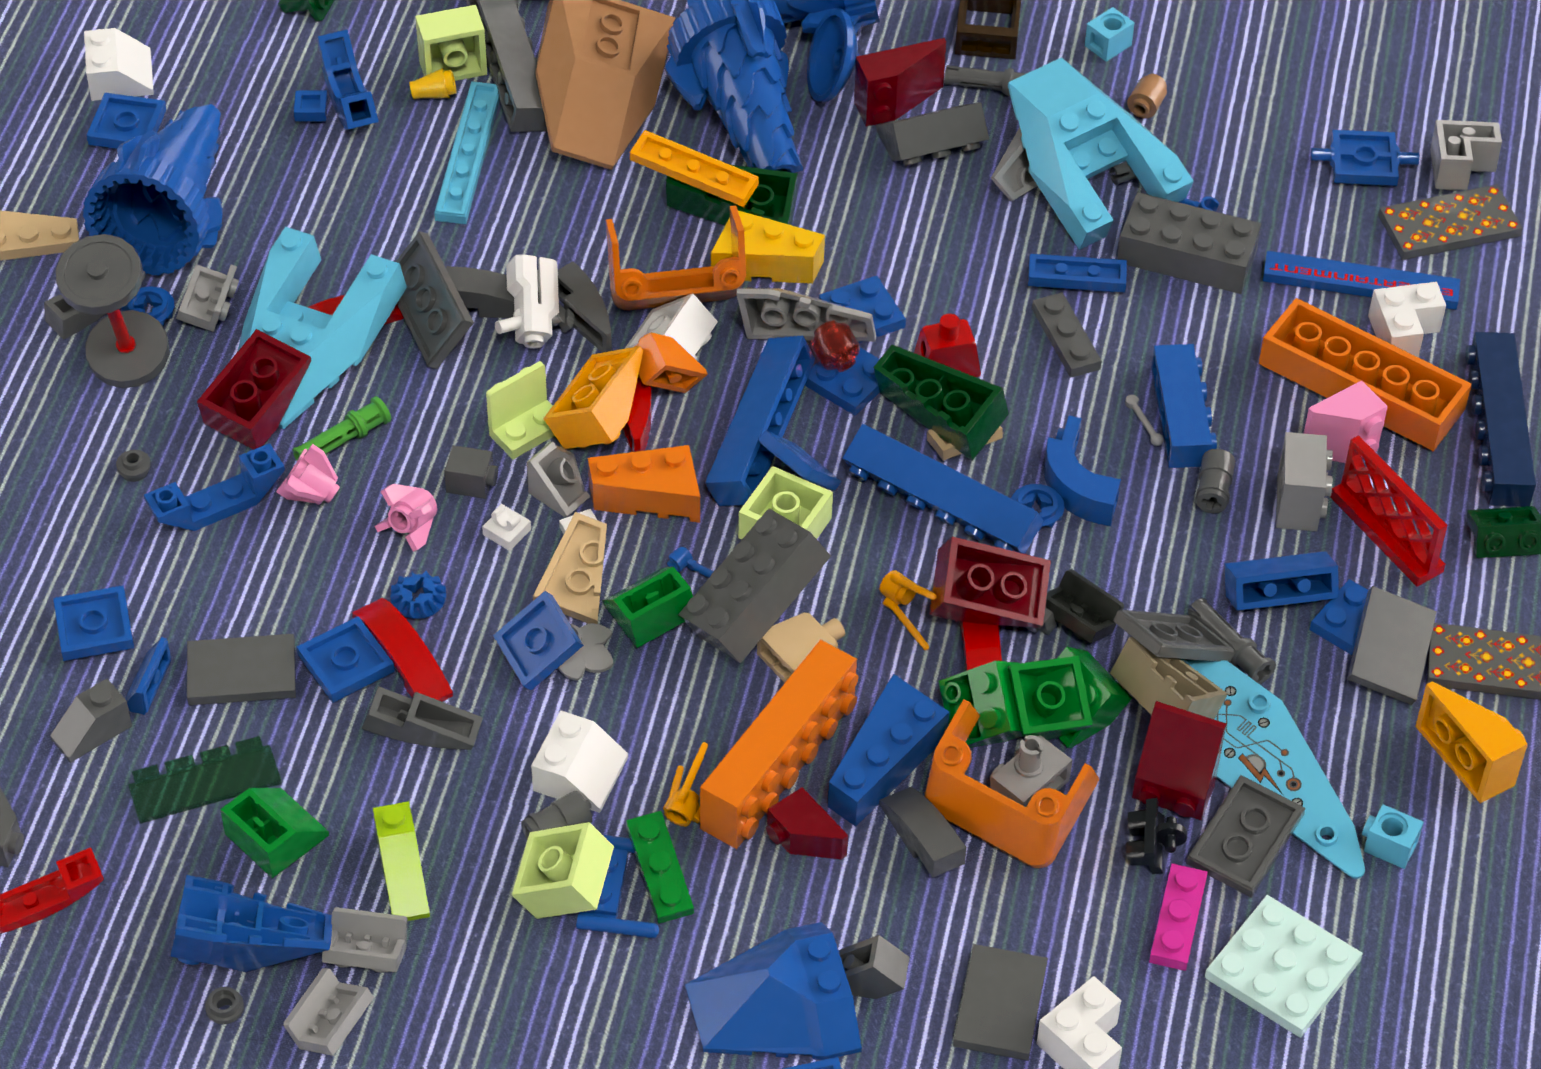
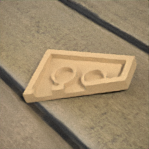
M0 210V261L64 253L73 243L80 240L77 218Z
M577 512L574 513L533 595V601L544 591H547L553 595L565 615L588 624H598L607 532L606 523Z

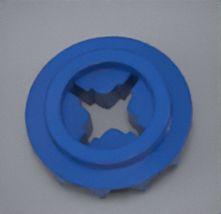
M148 286L140 288L138 294L126 306L122 307V311L135 310L145 313L147 303H150L152 312L148 314L164 326L166 319L173 318L175 303L168 291L159 287Z
M1025 485L1016 490L1011 499L1033 510L1034 501H1037V505L1041 509L1039 515L1044 521L1040 529L1043 526L1053 528L1056 521L1062 520L1065 508L1064 500L1055 489L1047 485Z
M427 570L423 574H415L411 571L407 577L399 576L397 583L391 586V604L407 618L422 619L430 617L443 607L446 601V588L441 583L439 576L432 577ZM423 588L424 593H420L415 601H413L412 593H416L418 589Z

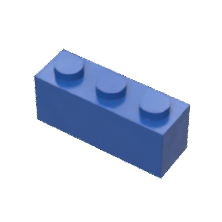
M1326 551L1225 563L1226 597L1237 611L1339 598L1338 565Z

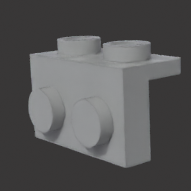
M196 264L176 319L214 332L218 320L225 322L231 303L225 301L226 297L233 298L239 280L233 278L237 266L231 264L228 274L225 275Z
M335 907L332 912L330 950L322 952V962L335 964L343 968L352 966L368 968L380 973L397 972L406 951L407 917Z
M322 968L283 1025L299 1049L334 1056L374 996L368 987L341 983L331 969Z

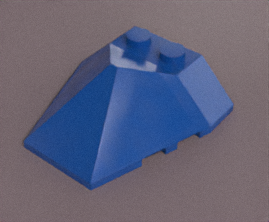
M186 875L170 957H176L180 962L189 965H197L202 962L248 972L330 950L332 915L290 902L287 903L286 908L266 903L267 895L255 892L253 898L234 893V885Z
M822 922L786 929L685 984V990L703 1052L752 1055V1051L776 1053V1057L788 1058L789 1054L812 1055V1059L826 1060L862 1052L850 985L833 932Z

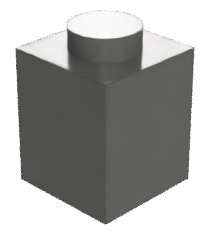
M453 445L444 470L446 493L486 499L490 486H495L498 478V466H493V452Z

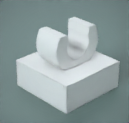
M500 504L492 512V517L482 526L485 537L510 551L531 530V521L505 505Z

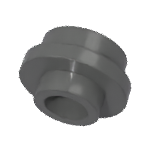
M129 450L118 457L116 467L118 473L125 480L136 482L147 476L151 468V461L147 453L141 450Z
M216 988L206 1000V1014L215 1023H232L244 1011L243 998L233 988ZM224 1005H229V1006H231V1007L228 1008V1009H224V1010L219 1009L220 1007H222V1006H224Z

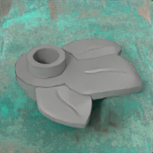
M589 623L580 628L571 624L584 646L558 667L559 671L565 677L577 681L583 676L585 670L600 673L613 667V658L603 644L611 638L612 631L605 626L595 623Z

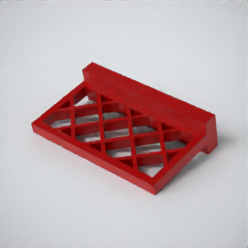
M1359 435L1352 438L1349 444L1341 484L1332 488L1330 498L1416 587L1442 574L1446 564L1439 557L1448 525ZM1368 474H1370L1375 489L1372 487ZM1383 478L1387 483L1388 489L1386 488ZM1390 497H1392L1397 511H1395ZM1412 519L1415 521L1419 534L1416 532ZM1428 524L1434 529L1433 534H1431Z

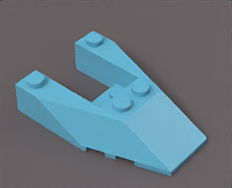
M1062 57L1008 83L1015 117L1019 121L1022 133L1023 149H1026L1029 161L1030 175L1079 250L1105 238L1114 221L1087 180L1111 167L1126 161L1148 195L1175 202L1186 198L1194 181L1178 156Z
M285 226L269 251L244 321L238 347L239 351L253 332L258 329L311 357L312 361L278 426L279 428L285 429L314 403V397L326 387L332 388L340 381L339 376L351 365L357 366L362 361L407 288L400 263L371 254L334 314L329 315L294 303L322 259L313 235Z

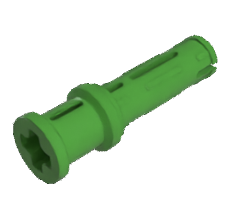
M374 396L366 406L357 411H348L345 415V420L321 432L302 445L293 448L294 457L298 460L304 449L308 450L312 444L327 454L354 437L364 438L368 435L369 430L381 423H390V412L385 403L378 396Z

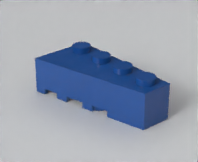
M893 674L829 781L828 808L856 827L879 805L880 799L887 797L936 749L948 727L949 711Z

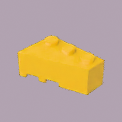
M738 210L745 238V281H752V277H771L772 282H814L824 262V234ZM730 218L711 251V266H715L722 259L732 257Z

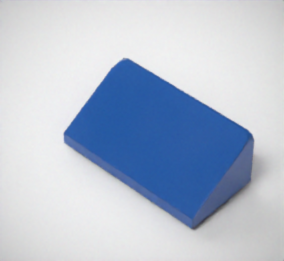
M161 637L146 653L125 697L130 712L143 715L148 712L169 667L171 655L168 641L164 637Z

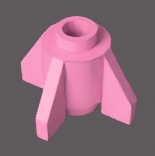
M312 444L308 450L304 449L297 463L276 492L287 500L320 505L323 500L329 503L340 486L336 484L338 476L325 452Z
M391 484L381 490L386 503L391 508L388 518L374 526L377 532L392 527L399 533H409L405 538L412 551L420 549L426 544L433 518L437 514V503L434 497L423 488Z

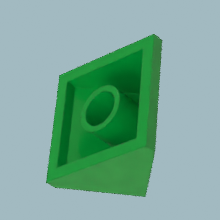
M1079 656L1008 666L1022 736L1034 735L1038 737L1041 735L1046 740H1051L1093 726Z

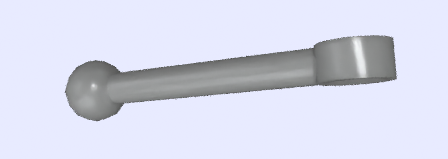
M1128 395L1125 400L1126 407L1134 410L1150 434L1151 443L1154 446L1162 445L1164 441L1163 436L1156 433L1138 405L1139 398L1136 395Z

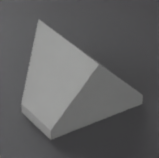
M552 441L527 461L528 493L563 517H568L590 497L584 489L574 453L555 445Z

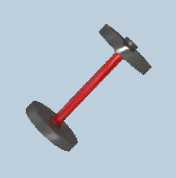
M102 234L87 236L73 243L61 255L56 267V284L65 302L77 311L93 315L105 313L108 315L101 319L90 331L85 343L86 359L94 375L110 386L119 388L136 387L154 379L165 367L170 354L169 339L161 323L148 313L135 310L120 311V308L126 306L138 294L143 281L142 263L132 245L120 237Z

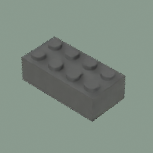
M1137 192L1120 235L1117 259L1127 260L1128 266L1242 294L1257 252L1262 223Z
M768 509L678 615L701 639L741 663L823 567L831 555L811 532L775 511Z

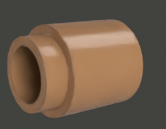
M1148 74L1142 77L1127 100L1129 110L1140 118L1153 117L1167 94L1165 80L1157 74Z

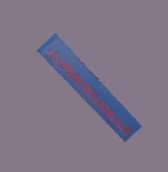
M1267 251L1263 274L1264 282L1372 297L1374 289L1437 282L1447 309L1457 310L1459 301L1460 279L1274 251Z

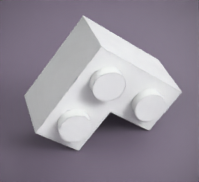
M1437 282L1374 289L1368 317L1376 337L1419 357L1424 334L1440 332L1446 303Z
M1093 976L1040 1019L1036 1044L1063 1069H1119L1122 1047L1107 1033L1118 1023L1121 1000Z

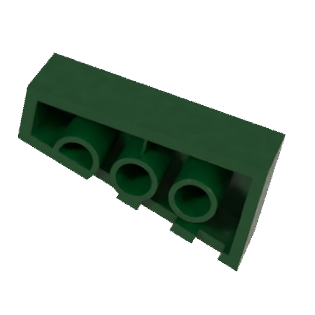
M732 165L759 176V184L744 207L667 176L666 201L669 207L724 226L730 218V206H737V209L742 212L792 225L797 200L798 173Z
M891 345L873 367L880 393L929 430L932 429L948 444L951 443L955 446V449L971 461L975 459L1009 415L1002 387L895 345Z

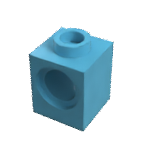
M1112 7L1087 23L1085 47L1107 62L1132 45L1135 23Z
M1383 804L1377 816L1370 815L1362 831V835L1367 837L1363 852L1405 869L1418 844L1424 822Z

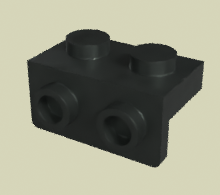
M1069 569L1065 572L1059 587L1047 592L1045 608L1053 612L1055 622L1061 623L1072 630L1079 639L1093 643L1113 633L1116 626L1113 620L1117 611L1123 610L1124 604L1073 569Z

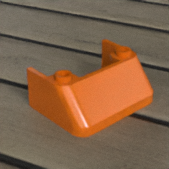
M730 206L731 258L722 259L715 266L654 273H643L634 268L620 269L619 243L613 220L606 219L610 289L614 304L622 310H637L659 307L692 293L700 302L727 300L735 297L737 289H741L746 278L744 228L737 206Z
M963 699L935 749L924 796L949 823L1033 868L1049 866L1055 860L1100 778L1090 765L1084 763L1067 795L1053 788H1044L1037 791L1032 796L1027 807L965 775L972 759V753L966 740L980 715L969 701Z

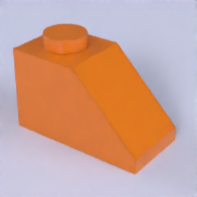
M651 332L641 337L638 344L634 346H640L643 350L639 376L644 385L686 393L708 375L706 369L672 337Z

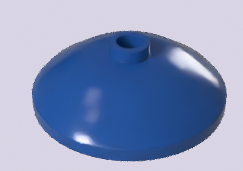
M832 9L825 14L815 31L810 46L807 63V83L810 95L819 102H828L842 91L852 77L856 66V56H859L854 24L849 15L843 10Z

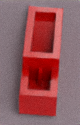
M639 374L629 420L622 428L631 452L645 451L651 430V386L644 385Z

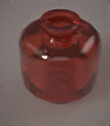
M832 320L822 324L814 331L811 347L823 368L827 370L837 369L839 372H843L856 363L855 358L860 352V344L847 324L837 323V321Z

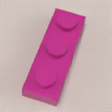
M1171 864L1149 963L1186 971L1208 871Z

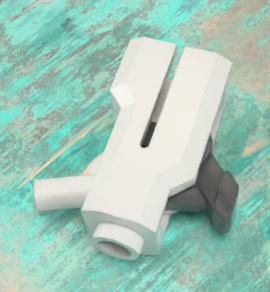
M515 255L506 265L507 290L514 297L513 317L496 321L495 329L498 334L515 330L516 342L524 344L527 348H540L552 337V326L559 325L561 331L567 333L574 325V314L570 309L565 310L559 303L557 261L540 257L537 270L536 256Z

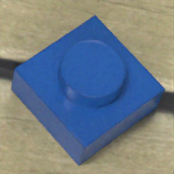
M327 90L296 91L294 104L295 121H326Z

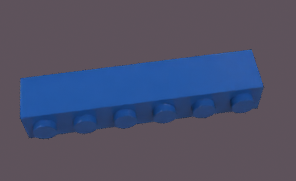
M804 336L768 338L756 368L749 379L745 393L739 402L734 418L728 427L724 441L717 452V457L710 473L706 478L705 484L718 506L744 505L768 473L775 455L765 448L759 439L765 430L783 437L816 360Z
M863 423L842 458L850 467L848 472L856 478L866 481L869 477L879 482L877 487L892 496H895L896 492L906 496V502L921 511H924L925 507L935 511V517L951 526H953L954 522L965 526L964 532L973 538L982 541L986 537L994 541V547L1025 554L1044 522L1037 511Z

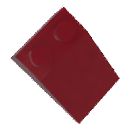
M945 38L856 56L854 103L866 127L897 120L943 88L947 43Z
M256 329L197 400L204 424L253 450L263 446L278 428L312 361L311 357Z
M952 536L938 549L932 591L937 595V598L931 600L930 615L965 623L1041 628L1044 622L1051 560Z
M1156 701L1135 777L1132 798L1140 800L1144 804H1146V799L1157 798L1159 801L1158 807L1174 811L1183 817H1192L1202 821L1215 787L1227 723Z

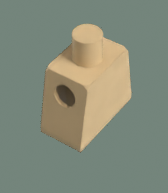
M802 613L773 625L757 643V655L785 683L820 639L838 648L837 640L845 636V629L836 618L820 625L810 613Z

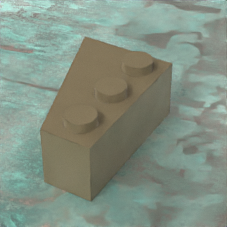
M1133 637L1128 638L1110 672L1120 685L1151 715L1155 702L1158 701L1215 719L1228 695L1227 692L1183 660L1156 657Z

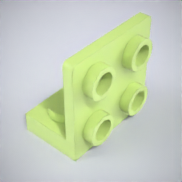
M541 361L530 367L523 368L516 375L495 384L486 392L489 436L512 460L555 436L543 419L553 405L547 400L545 365Z

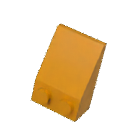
M640 346L592 354L545 415L544 421L564 449L585 448L589 445L602 443L607 445L619 438L620 431L630 416L643 350Z
M1433 681L1426 684L1415 727L1478 802L1482 803L1514 787L1528 746L1522 732L1515 729L1505 717Z

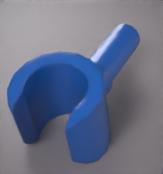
M1210 196L1202 198L1201 202L1187 198L1179 201V203L1215 212L1219 206V202Z
M685 547L677 548L668 556L670 560L667 562V566H674L679 573L687 567L710 578L714 572L693 560L692 554Z

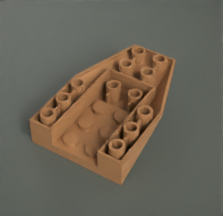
M549 0L535 74L552 152L610 170L613 169L655 106L668 52L669 30L673 26L675 17L622 0Z

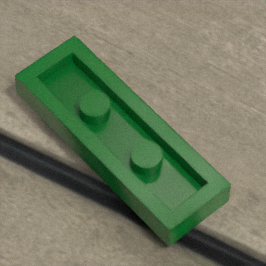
M662 811L626 820V828L658 924L694 914V906Z

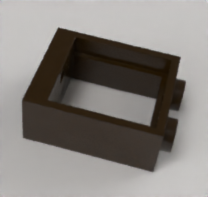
M960 0L955 54L1016 59L1021 0ZM967 10L1012 14L1011 28L966 24Z

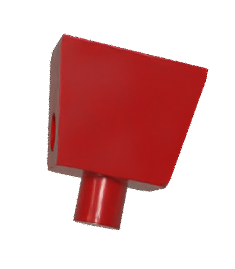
M948 313L941 316L940 323L926 325L921 328L914 350L915 354L971 376H981L977 346L967 320L959 319L957 315Z

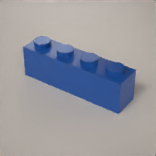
M1194 344L1154 345L1151 371L1168 467H1201L1203 454L1208 450L1217 449L1215 432L1210 433L1209 428L1212 425L1211 408L1205 407L1207 385L1206 382L1200 381L1202 376L1201 357H1196Z

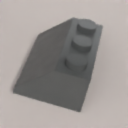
M981 102L959 105L876 125L877 133L892 161L903 160L904 166L922 162L921 156L932 153L933 158L951 155L950 149L961 146L962 151L980 148V141L989 139Z

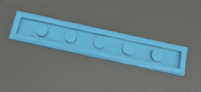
M471 81L434 212L435 221L467 224L500 102L496 84Z

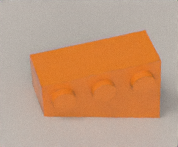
M689 445L588 458L589 488L594 510L637 515V511L658 513V518L669 519V515L690 517V522L700 523V492Z

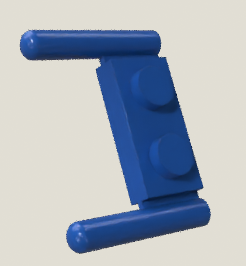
M603 835L614 846L599 904L597 910L579 912L576 929L647 938L657 937L659 927L656 923L617 919L628 864V855L635 852L630 838Z

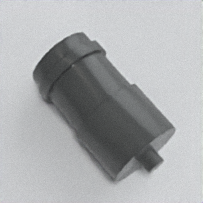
M1211 449L1202 456L1199 474L1200 484L1195 498L1197 506L1207 513H1220L1226 509L1229 503V488L1232 484L1236 460L1226 450Z
M573 791L552 802L550 806L543 810L527 815L521 821V827L528 840L530 832L587 822L592 823L590 811L592 806L589 800H585L578 791Z

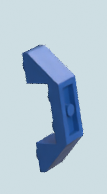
M269 443L239 455L241 474L188 496H184L177 483L173 482L144 494V499L159 523L196 531L258 505L285 471V467Z

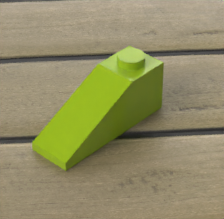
M407 801L374 807L375 832L391 914L405 916L408 921L430 917L410 803Z

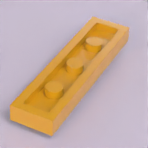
M647 130L643 131L629 152L630 161L742 207L746 205L759 184V176Z

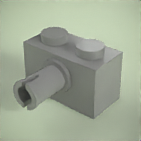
M1034 735L1025 736V741L1023 739L1020 741V747L1014 757L1006 764H999L990 775L991 789L1027 807L1032 796L1037 791L1044 788H1053L1059 791L1070 781L1073 760L1041 735L1038 737Z

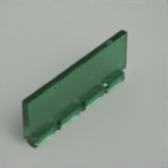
M260 736L235 742L237 754L231 755L228 744L199 752L202 762L199 765H195L193 755L191 754L164 762L166 774L160 775L157 764L132 771L134 783L128 784L139 824L234 798L248 788H269L282 784L270 745L263 746Z

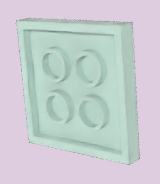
M1266 895L1206 969L1205 978L1301 1038L1360 963L1363 953L1269 895Z

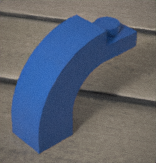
M348 29L316 36L326 86L345 129H352L379 122L372 93L366 90L359 75Z
M1068 416L1065 428L1059 427L1056 439L1048 437L1044 464L1046 484L1062 496L1065 509L1070 513L1093 523L1111 526L1118 503L1121 479L1095 474L1079 463L1075 452L1079 442L1082 418Z

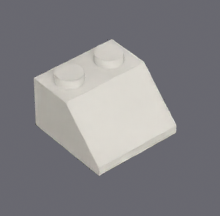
M116 28L84 31L86 74L91 101L102 100L104 93L134 97L154 95L150 47Z
M692 293L652 309L625 348L634 347L638 344L641 337L652 332L674 338L691 356L697 359L696 353L700 347L704 346L711 339V331L718 321Z
M560 710L531 765L533 791L556 799L573 791H578L585 800H589L592 807L590 810L600 813L628 759V753L594 721Z

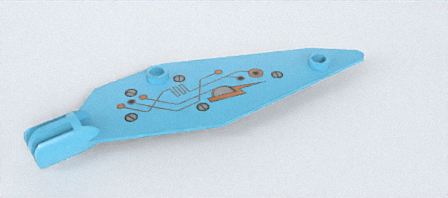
M1181 659L1228 693L1214 719L1227 723L1216 777L1232 789L1239 776L1242 775L1305 807V814L1292 834L1351 878H1361L1365 873V866L1355 826L1283 701L1227 660ZM1324 835H1329L1332 837V839L1325 840L1321 837Z

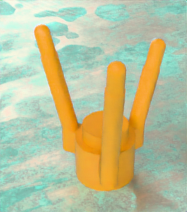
M897 570L890 571L882 579L879 588L880 593L886 597L883 605L892 610L924 650H928L929 644L898 605L909 604L914 599L916 593L931 600H935L937 595L917 585Z
M706 742L701 744L682 788H680L684 767L679 765L676 769L669 797L663 807L666 818L676 825L686 827L690 825L691 821L700 823L699 796L690 788L708 748Z

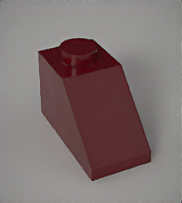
M803 787L767 809V834L776 845L781 844L789 854L839 860L847 856L848 834Z

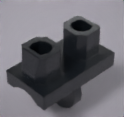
M1157 798L1146 799V809L1128 812V829L1131 836L1144 835V840L1126 842V856L1130 865H1149L1152 874L1164 873V852H1175L1176 846L1184 844L1187 840V829L1177 823V818L1173 816L1165 818V815L1158 811L1159 801Z

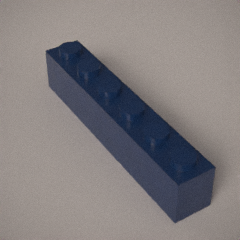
M1475 332L1472 345H1467L1465 360L1466 365H1471L1472 369L1469 372V383L1472 384L1470 390L1475 392L1472 398L1473 415H1478L1475 425L1476 440H1481L1478 461L1479 465L1484 466L1485 469L1482 474V491L1488 492L1489 506L1527 507L1531 505L1536 488V480L1515 333Z

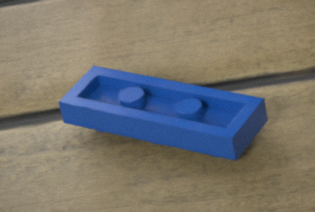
M1030 254L1028 286L1125 293L1127 260Z

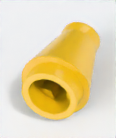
M441 68L422 78L409 82L413 100L422 98H450V95L457 94L456 83L451 69L444 71V68Z

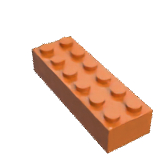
M1298 298L1294 299L1263 337L1258 363L1326 398L1363 381L1388 406L1384 427L1432 451L1437 448L1465 411L1472 385Z
M821 639L701 785V830L735 849L741 845L745 838L749 840L753 837L759 826V821L767 813V809L778 803L779 796L785 788L790 789L795 784L800 769L805 763L810 764L814 760L819 745L823 740H829L834 735L838 722L843 715L848 716L853 711L857 703L855 686L859 679V676L856 674L857 658Z

